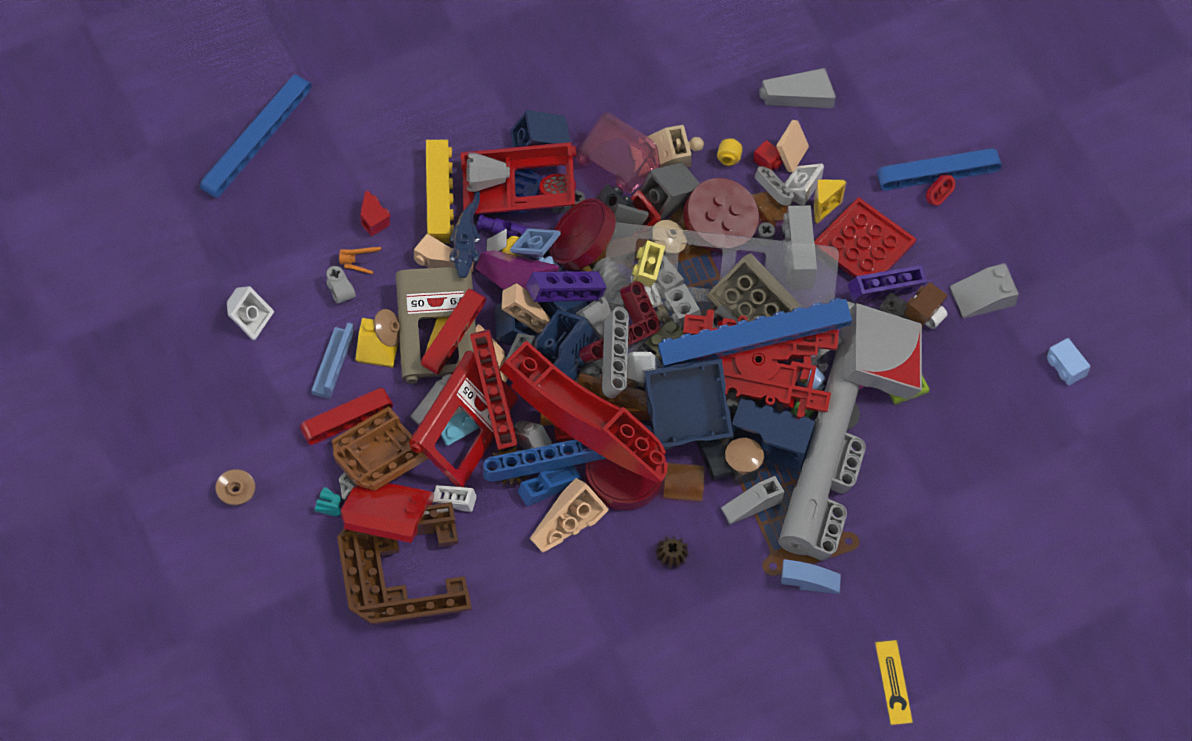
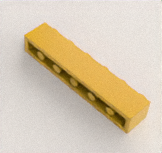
M426 140L427 234L443 244L450 243V236L454 230V225H450V220H453V209H450V205H453V193H449V189H453V178H449V173H452V162H449V158H452V147H448V140Z

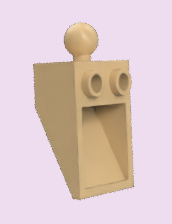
M684 125L664 128L630 144L637 177L648 175L650 170L680 162L687 168L691 167L692 155L690 149L700 151L704 146V142L700 137H693L688 142Z

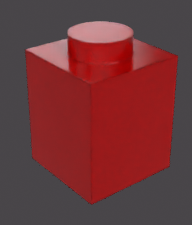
M767 140L754 151L753 162L760 167H767L773 171L774 169L777 170L783 163L777 147Z

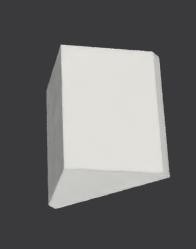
M823 164L796 167L785 182V185L794 194L792 201L801 206L806 204L816 189L817 180L822 179Z

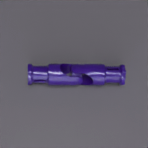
M483 214L480 215L477 223V230H486L492 232L493 235L505 229L511 230L510 232L507 231L508 239L510 236L521 237L527 229H533L498 218L491 219Z

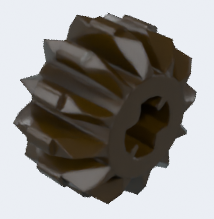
M675 535L672 536V539L666 536L664 541L660 540L658 542V546L655 549L656 559L661 561L662 567L667 564L669 569L672 568V565L678 569L680 564L686 563V558L689 556L688 545L683 543L682 538L676 540Z

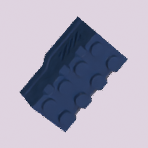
M558 309L535 339L534 348L554 366L574 380L577 376L576 370L585 365V362L580 358L581 348L600 338L584 317Z
M740 399L732 422L733 437H729L728 443L738 438L752 439L763 449V461L800 472L815 421L808 417L794 418L792 413L788 411L778 413L771 406L759 407L755 406L756 403L752 400Z

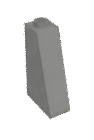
M825 68L763 80L762 88L759 89L761 99H764L768 106L833 108L836 98Z

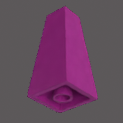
M492 250L481 252L475 269L503 290L517 283L528 291L526 284L532 272H558L559 266Z

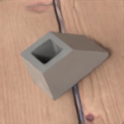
M523 420L514 424L517 441L525 450L552 445L542 425Z

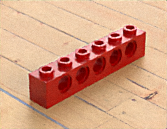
M490 329L471 333L470 339L498 450L515 446L518 441Z

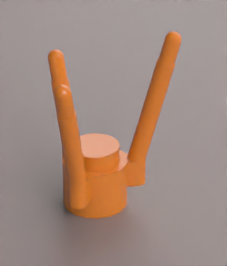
M381 247L353 250L340 249L339 262L340 264H345V269L373 274V271L352 265V263L356 262V254L379 252Z

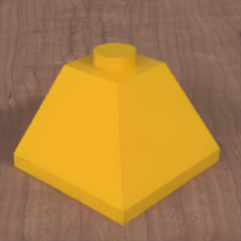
M362 318L355 362L393 368L398 344L393 347L384 345L375 333L374 320Z

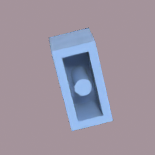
M1069 338L1049 349L1047 355L1049 364L1055 367L1060 378L1065 380L1068 385L1087 376L1091 366Z

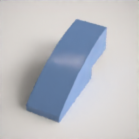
M784 559L781 584L800 586V590L839 594L840 574L816 565Z

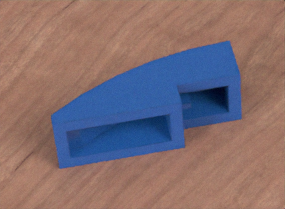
M574 465L540 472L538 477L522 482L517 492L526 506H530L563 491L575 478L580 480L582 477Z

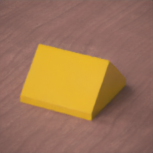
M817 180L814 195V220L817 224L842 203L846 181Z

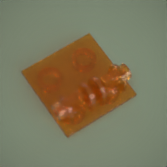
M768 191L752 194L758 208L759 218L763 219L764 223H770L775 227L776 221L783 220L784 213H787L789 205L778 203Z
M668 463L663 498L702 501L705 466Z

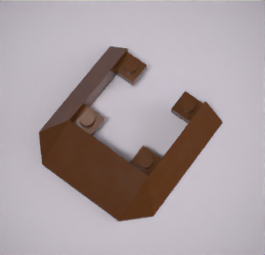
M452 502L427 506L418 524L416 536L436 533L439 547L457 545L458 536ZM343 529L337 536L348 608L371 625L472 610L465 576L445 579L447 594L408 599L406 585L386 588L380 556L399 553L398 540Z

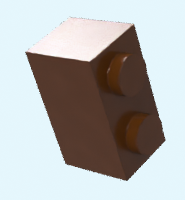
M931 282L925 287L921 286L915 294L917 297L915 299L911 297L905 305L907 310L904 315L914 322L921 323L922 328L943 305L948 296Z

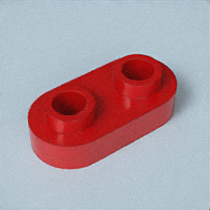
M951 175L940 176L927 190V202L930 205L942 204L954 191L955 179Z

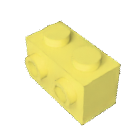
M647 240L643 247H639L636 258H639L638 264H635L632 270V275H634L633 282L639 281L646 287H652L657 280L665 246Z

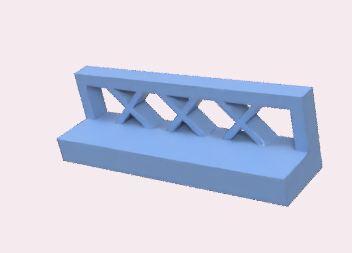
M347 323L345 329L334 328L312 388V395L327 399L331 398L353 338V324Z

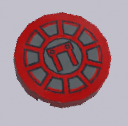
M552 174L540 182L541 195L559 194L567 191L566 174Z

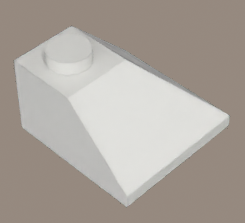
M250 286L236 288L227 301L228 316L252 340L257 338L274 313L272 308Z

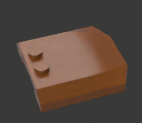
M389 406L332 439L335 462L356 485L373 491L429 458L424 453H415L411 450L409 440L412 435L400 423L399 417Z

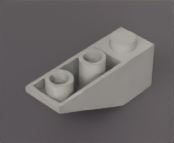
M773 476L757 483L721 507V510L731 525L782 503L784 490L777 478Z

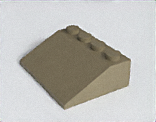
M751 253L744 256L706 295L718 308L721 305H725L737 319L742 315L746 316L747 322L754 321L759 316H766L767 318L780 311L788 313L792 312L794 308L802 307Z

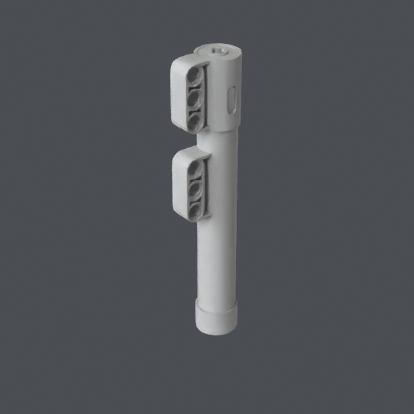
M844 327L841 328L839 333L842 342L837 347L825 392L831 393L828 412L818 411L799 480L793 490L778 541L783 549L791 553L809 555L822 561L829 559L837 550L847 515L846 508L842 504L829 499V491L833 490L844 494L856 483L866 448L865 442L862 439L846 433L860 385L844 380V354L846 349Z

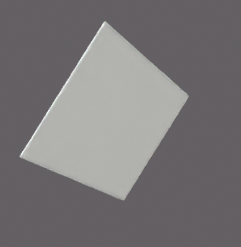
M507 229L487 239V251H499L506 247Z

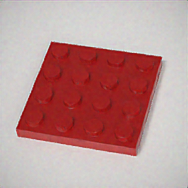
M858 197L814 241L815 250L853 278H856L857 276L889 271L916 243L917 239Z

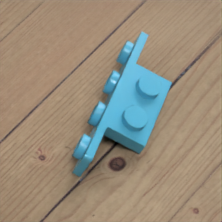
M463 411L450 419L440 436L445 445L448 446L480 427Z

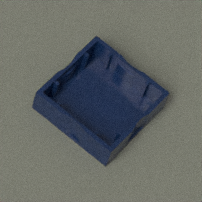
M715 358L642 370L650 428L663 447L683 445L696 440L708 441L733 437L730 411L725 396L726 384L722 359Z

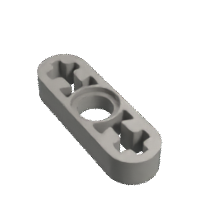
M763 166L758 167L755 179L778 203L790 205L794 197L793 192L772 170Z

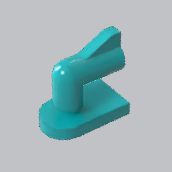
M324 487L320 494V499L322 500L317 499L315 511L330 516H339L341 514V507L339 506L341 496L334 494Z

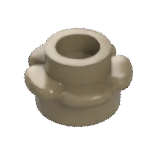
M665 305L657 306L658 311H656L659 321L667 323L666 321L671 318Z

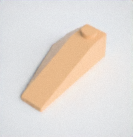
M575 478L558 497L530 537V540L541 552H545L563 542V539L570 535H576L581 529L596 524L609 509L585 482Z

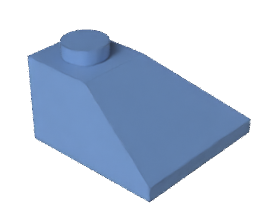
M527 229L510 251L525 258L541 259L561 233L555 230Z

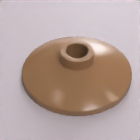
M388 309L378 311L374 318V329L378 339L384 345L390 347L399 344L400 326L397 315Z
M234 469L226 471L216 482L217 496L221 501L229 505L244 504L252 498L255 492L254 479L243 470Z

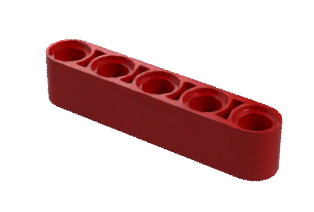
M470 288L465 292L423 356L420 363L421 366L437 375L441 372L483 308L486 297Z
M379 388L308 419L299 428L308 444L314 445L353 428L388 406L392 409L393 403L385 389Z

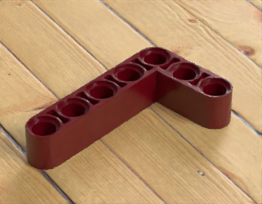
M639 281L624 285L620 290V295L633 323L628 326L629 346L658 332L660 321L644 285ZM604 337L581 348L580 358L582 361L591 363L603 358Z

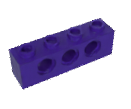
M922 265L857 276L847 285L852 300L855 302L916 291L926 284L927 280Z
M599 271L532 272L526 284L533 302L600 301L599 298L603 296L607 288Z

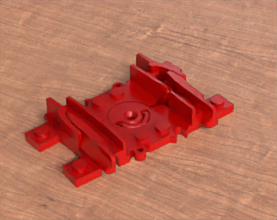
M708 310L706 316L685 314L683 335L699 334V331L710 329V331L717 330V328H712L714 310ZM744 315L740 316L738 322L747 320V317ZM723 318L722 321L718 322L717 327L722 325L733 326L736 325V321ZM830 330L717 357L722 359L726 384L725 396H727V392L730 389H733L737 393L736 398L745 396L761 400L766 397L765 403L768 406H773L776 399L779 404H783L782 408H793L796 399V402H799L796 416L798 419L804 417L806 409L828 412L831 393L812 389L816 366L811 365V358L817 357L818 349L837 351L839 330ZM757 356L762 358L760 363L755 361ZM789 358L790 360L803 359L802 363L792 361L791 365L778 363V361H788ZM801 368H802V373H801V377H800V379H799V382H803V384H807L806 387L795 386V384H796V382H797V380H798V378H799V374H800Z

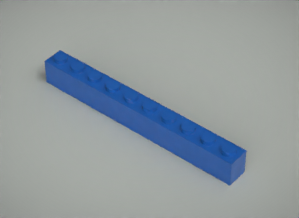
M835 298L830 300V303H814L811 307L805 309L797 307L788 313L780 311L771 317L759 316L750 322L742 320L733 326H719L717 330L710 331V329L699 331V334L681 335L679 339H663L661 343H658L662 367L709 360L850 326L852 318L847 300Z

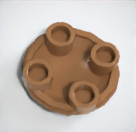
M738 438L727 446L725 459L729 466L738 471L739 474L746 475L748 472H752L761 466L764 460V453L761 446L754 440Z

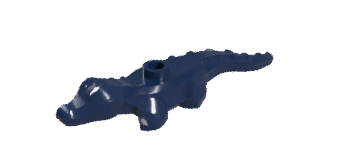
M474 191L473 201L461 213L458 223L455 225L450 236V241L454 243V248L449 257L451 262L454 263L460 278H466L472 262L476 263L479 260L476 244L479 243L481 237L473 223V216L479 207L480 191Z

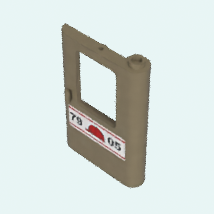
M455 267L409 269L396 273L402 379L408 384L417 383L421 377H442L452 374L458 364L445 365L437 375L420 365L418 321L420 319L449 317L469 288L473 290L471 268L466 278H460ZM475 320L458 344L459 362L466 351H473L470 334L476 332Z

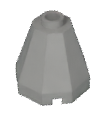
M468 153V157L471 158L467 159L466 178L469 185H471L467 186L468 191H479L506 182V178H509L510 169L506 167V163L478 153Z
M605 297L599 298L600 302L593 301L576 313V315L587 320L600 339L604 337L605 318L611 313Z

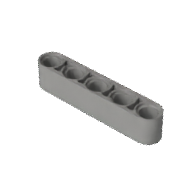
M616 307L604 321L602 391L608 398L618 396L627 385L628 312L622 307Z

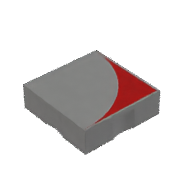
M858 303L849 309L852 323L850 326L844 327L846 343L844 380L866 387L878 388L886 393L910 400L922 391V324Z

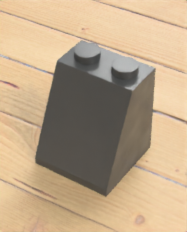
M680 162L650 170L639 190L659 213L661 220L684 208L687 198L700 183L687 167Z

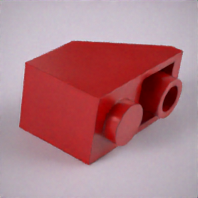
M367 190L364 194L360 218L361 225L372 237L390 226L391 215L386 208L380 205L378 198Z

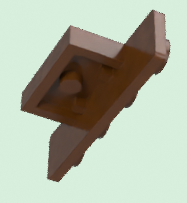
M580 373L578 384L600 398L648 412L645 391L637 389V384L633 380L627 378L626 388L615 398H608L602 391L603 374L600 373L598 378Z

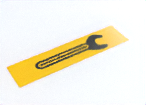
M897 640L875 642L891 725L913 723Z

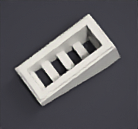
M436 485L432 504L452 502L453 509L472 512L476 501V494L473 488ZM442 492L445 493L444 498L440 499Z

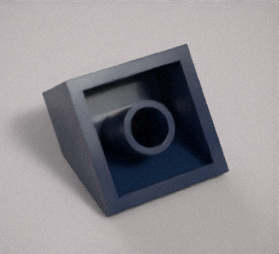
M502 302L494 306L497 340L507 345H513L518 333L538 337L537 332L502 310Z

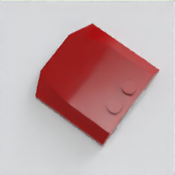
M389 483L375 491L357 485L352 489L341 509L344 529L412 543L417 534L418 524L427 506L431 505L434 500V493Z

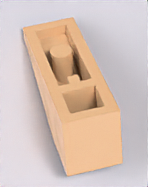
M428 234L425 235L414 249V260L421 266L428 268L455 267L449 257L452 248Z
M517 283L503 290L502 310L540 334L550 321V318L538 302H533L529 292Z

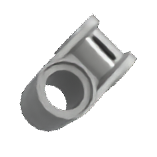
M338 266L330 267L326 274L327 286L335 302L341 304L355 298L354 288L343 270Z

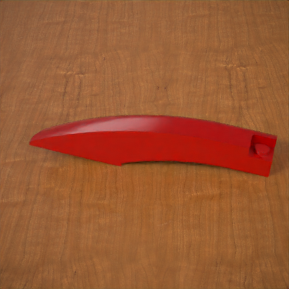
M527 340L500 367L499 370L513 382L510 387L567 434L612 462L657 483L662 482L668 469V463H666L665 459L666 451L663 445L648 428L624 407L621 409L585 389L554 366Z

